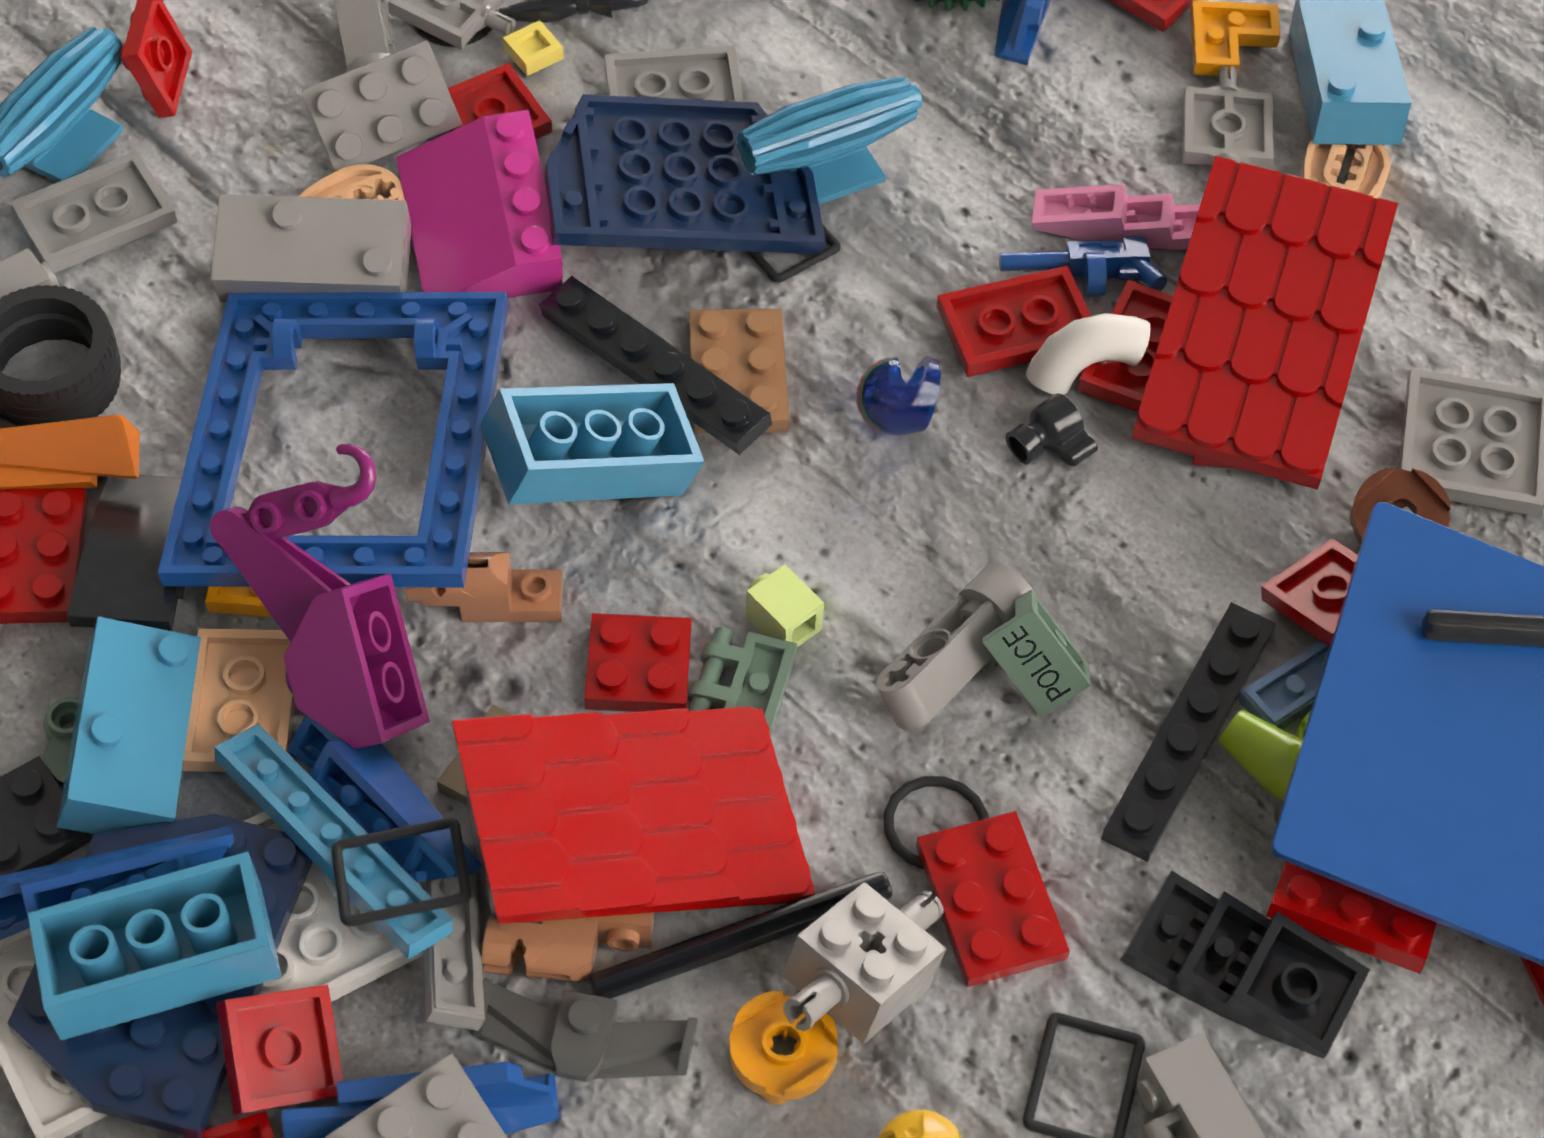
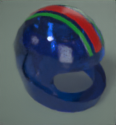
M925 356L917 365L907 383L902 378L898 357L884 358L871 365L861 376L856 391L858 411L864 421L873 430L883 435L902 436L925 431L931 421L938 397L941 380L940 361L930 356Z

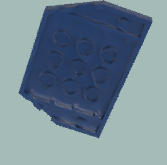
M583 94L575 108L572 119L568 121L563 130L554 152H551L546 162L544 179L548 197L552 245L818 254L823 252L826 240L814 175L809 166L797 168L795 172L790 173L788 170L751 175L741 160L737 147L738 132L768 116L758 102Z
M217 814L94 833L84 854V857L231 826L234 842L221 859L249 852L261 884L276 952L313 863L285 832ZM35 961L7 1024L11 1033L28 1049L33 1050L56 1076L59 1075L80 1095L81 1100L93 1111L182 1136L201 1138L227 1075L217 1002L259 995L264 982L60 1040L43 1007Z

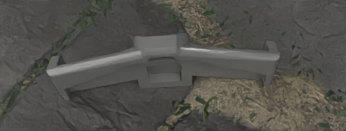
M484 977L485 1020L479 1030H473L472 1034L555 1071L559 1077L588 1082L591 1079L687 1075L698 1026V1018L675 1021L615 1023L618 1010V1000L564 990L559 1012L494 984L488 978Z

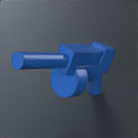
M1123 237L1122 242H1117V240L1068 241L1066 251L999 254L1000 271L1050 270L1068 266L1073 277H1082L1085 296H1104L1107 276H1119L1122 279L1139 278L1148 287L1159 291L1163 290L1167 285V278L1150 264L1147 241L1143 237Z

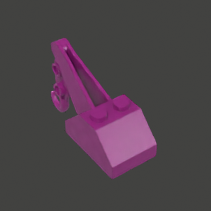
M349 443L339 444L336 447V452L340 455H349L358 463L360 476L355 484L343 487L321 481H312L262 494L252 501L249 510L242 507H233L216 512L210 521V532L214 540L218 542L291 642L283 658L286 666V683L294 696L297 709L357 749L384 743L429 723L430 719L391 573L350 584L285 538L326 527L349 507L356 506L368 499L375 488L377 479L375 464L371 456L363 448Z

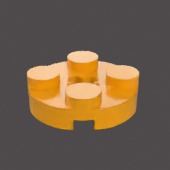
M784 991L766 992L748 1001L738 1011L729 1035V1057L734 1073L749 1090L761 1095L766 1102L771 1104H783L788 1100L800 1099L817 1091L829 1079L836 1066L838 1055V1034L833 1018L826 1013L809 1030L797 1029V1023L805 1017V1014L803 1013L792 1024L788 1021L783 1009L784 1003L794 996H783ZM777 1035H783V1040L785 1041L788 1036L793 1037L797 1041L793 1046V1054L787 1056L775 1054L772 1051L774 1048L772 1038Z

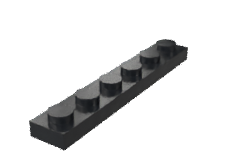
M570 276L539 304L543 317L638 384L674 383L687 418L738 455L772 425L771 416L767 410L575 277Z
M1232 602L1230 603L1108 820L1102 833V840L1146 862L1149 861L1237 701L1240 691L1243 690L1272 637L1276 626L1275 622Z

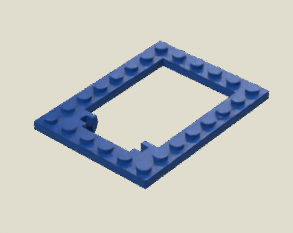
M507 292L229 293L158 569L161 585L250 587L229 556L212 537L210 521L216 512L231 508L263 370H296L298 360L295 348H301L303 338H414L415 359L418 370H446L417 536L291 535L285 538L350 584L391 573L394 587L464 588L487 446L480 423L495 396L509 307Z

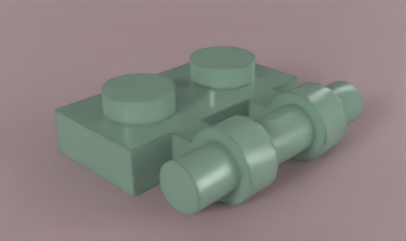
M725 627L715 628L711 642L705 643L700 657L701 662L704 664L699 680L692 682L687 697L688 701L691 702L688 711L710 710L715 707L722 709L746 706L762 709L771 737L797 654V643L749 631L744 647L739 648L731 646L734 636L731 630ZM728 668L736 670L731 688L718 685L722 670Z

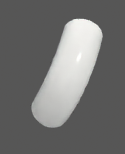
M1108 313L1074 320L1047 338L1032 358L1026 370V377L1034 386L1045 392L1065 395L1078 374L1093 363L1109 360L1132 366L1137 365L1148 346L1151 330L1150 323L1147 320L1133 316Z

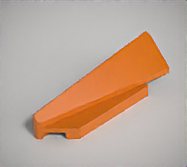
M123 415L1 428L0 490L96 488L97 476L139 479L140 431Z

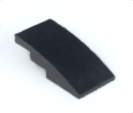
M139 475V479L108 477L89 527L76 573L67 613L71 627L94 628L97 617H103L168 631L173 630L178 599H183L185 586H162L158 576V569L182 477Z
M1171 871L1163 881L1120 958V961L1167 989L1217 1015L1270 1039L1322 1059L1328 1055L1370 971L1363 964L1279 912L1269 919L1225 891L1218 898L1212 896L1174 871Z

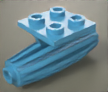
M96 27L87 29L51 53L0 104V175L3 178H7L22 167H26L56 183L84 172L124 131L122 124L89 109L97 101L122 62V43L115 33L108 29H96Z
M899 76L849 84L787 105L738 132L737 147L741 160L751 175L788 170L791 173L795 172L797 168L809 166L814 175L819 205L885 182L886 175L866 146L915 120L919 113L918 109L922 107L923 103L921 92L914 82L910 83L909 80H906V77Z

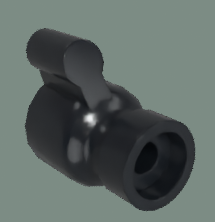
M1059 393L1054 394L1030 412L1029 424L1021 423L1005 435L1010 451L1025 465L1043 454L1044 447L1052 449L1068 465L1074 467L1098 451L1096 442L1084 430L1083 419L1076 406L1066 396Z

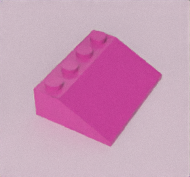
M529 110L483 116L396 157L403 195L407 202L412 224L411 237L422 292H507V298L555 291L563 284L562 255L560 246L552 245L547 189Z

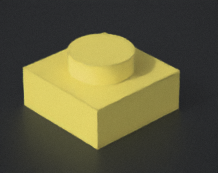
M540 20L503 37L504 51L526 76L564 59L563 46Z

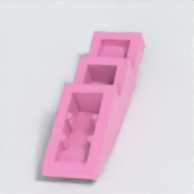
M1125 184L1041 189L1035 191L1032 227L1034 230L1082 241L1117 240V242H1122L1123 237H1143L1147 241L1148 248L1187 250L1200 204L1175 206L1173 194L1127 196Z

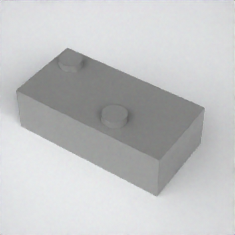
M219 194L211 281L220 303L227 302L229 293L407 292L412 225L406 200Z

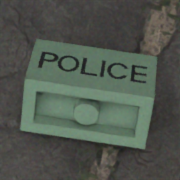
M1031 589L1015 600L1016 616L984 636L982 643L1038 715L1042 717L1090 687L1091 680L1089 664Z

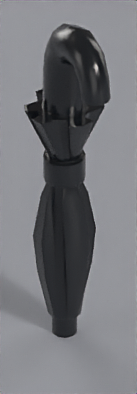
M526 0L510 5L509 8L498 9V11L516 21L533 23L539 20L541 22H554L576 13L579 15L589 14V12L613 18L612 11L637 8L647 4L649 0Z

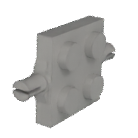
M505 0L388 1L389 14L461 50L484 27L488 26L507 36L513 32L516 25L515 19H511L496 11Z
M1223 66L1219 69V86L1209 88L1185 86L1182 103L1183 164L1212 166L1215 155L1236 160L1237 163L1244 162L1271 169L1273 163V94L1250 92L1238 88L1237 69L1233 66L1230 67L1229 76L1228 66Z

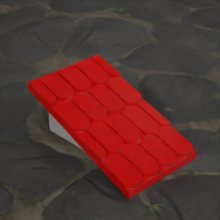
M1215 155L1131 439L1195 456V453H1199L1198 457L1318 490L1399 202L1379 197L1376 199L1372 195L1333 185L1330 187L1318 181L1287 173L1284 175L1279 171L1244 162L1237 163L1236 160Z
M746 706L688 711V708L607 715L599 712L533 717L532 714L452 720L464 774L473 840L478 861L482 864L480 870L491 917L497 918L498 924L791 903L811 895H816L810 868L798 834L796 819L791 810L783 782V775L778 765L769 727L762 709Z

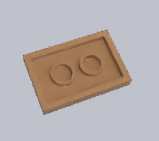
M782 308L689 310L691 358L770 413L772 425L765 432L789 431ZM693 423L694 433H707Z

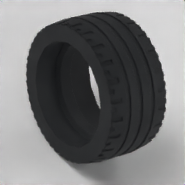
M58 285L30 286L2 296L0 299V417L26 426L92 418L102 414L110 406V403L113 402L114 396L118 392L117 389L121 381V360L113 328L100 305L95 300H91L88 295H84L83 292L75 291V289H69L65 286L59 287ZM45 340H68L82 344L89 349L84 359L65 374L48 380L24 381L7 376L2 372L8 361L22 349Z

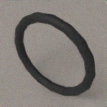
M922 776L904 783L890 796L883 813L884 834L893 851L908 864L924 869L920 857L914 855L901 844L894 830L895 811L899 802L910 792L923 787H945L960 793L972 804L978 815V821L989 818V814L980 797L962 782L945 776Z

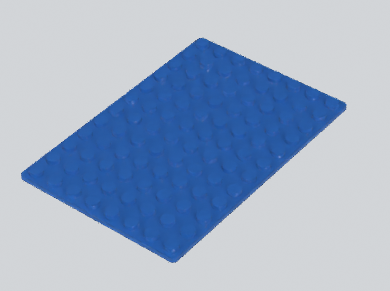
M1378 502L1371 510L1272 837L1270 844L1271 853L1275 857L1544 966V647L1428 640L1423 636L1422 618L1430 609L1544 616V566L1389 503Z

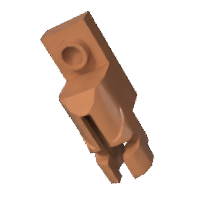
M470 552L464 588L405 587L408 602H417L423 606H459L462 622H562V569H512L509 552Z
M654 913L498 924L497 918L489 917L482 948L483 972L510 976L518 962L523 961L528 979L540 977L575 982L590 980L589 976L594 971L598 943L607 944L612 949L625 952L635 951L638 948L651 949Z

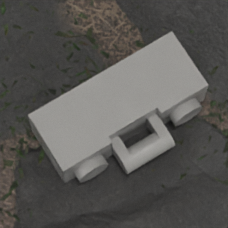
M1203 1033L1145 1058L1138 1078L1137 1090L1146 1109L1151 1113L1157 1111L1160 1115L1159 1118L1152 1120L1144 1126L1143 1129L1148 1138H1174L1171 1133L1173 1130L1178 1138H1266Z

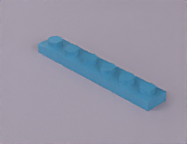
M259 724L215 746V762L335 884L331 854L333 843L340 839L368 833ZM378 843L342 850L348 898L363 913L433 899ZM443 908L372 922L408 960L453 932V918Z

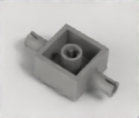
M862 883L797 935L782 977L800 991L784 1003L783 1009L788 1021L792 1024L804 1013L805 1017L797 1023L796 1028L805 1031L809 1030L817 1020L827 1013L862 1044H865L929 989L947 949L925 931L943 917L944 909L941 901L935 897L923 908L922 904L932 896L931 892L923 890L917 893L910 902L899 910L868 884Z

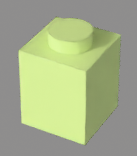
M785 564L771 574L764 573L760 575L749 586L746 595V619L762 635L794 642L799 647L822 630L824 602Z

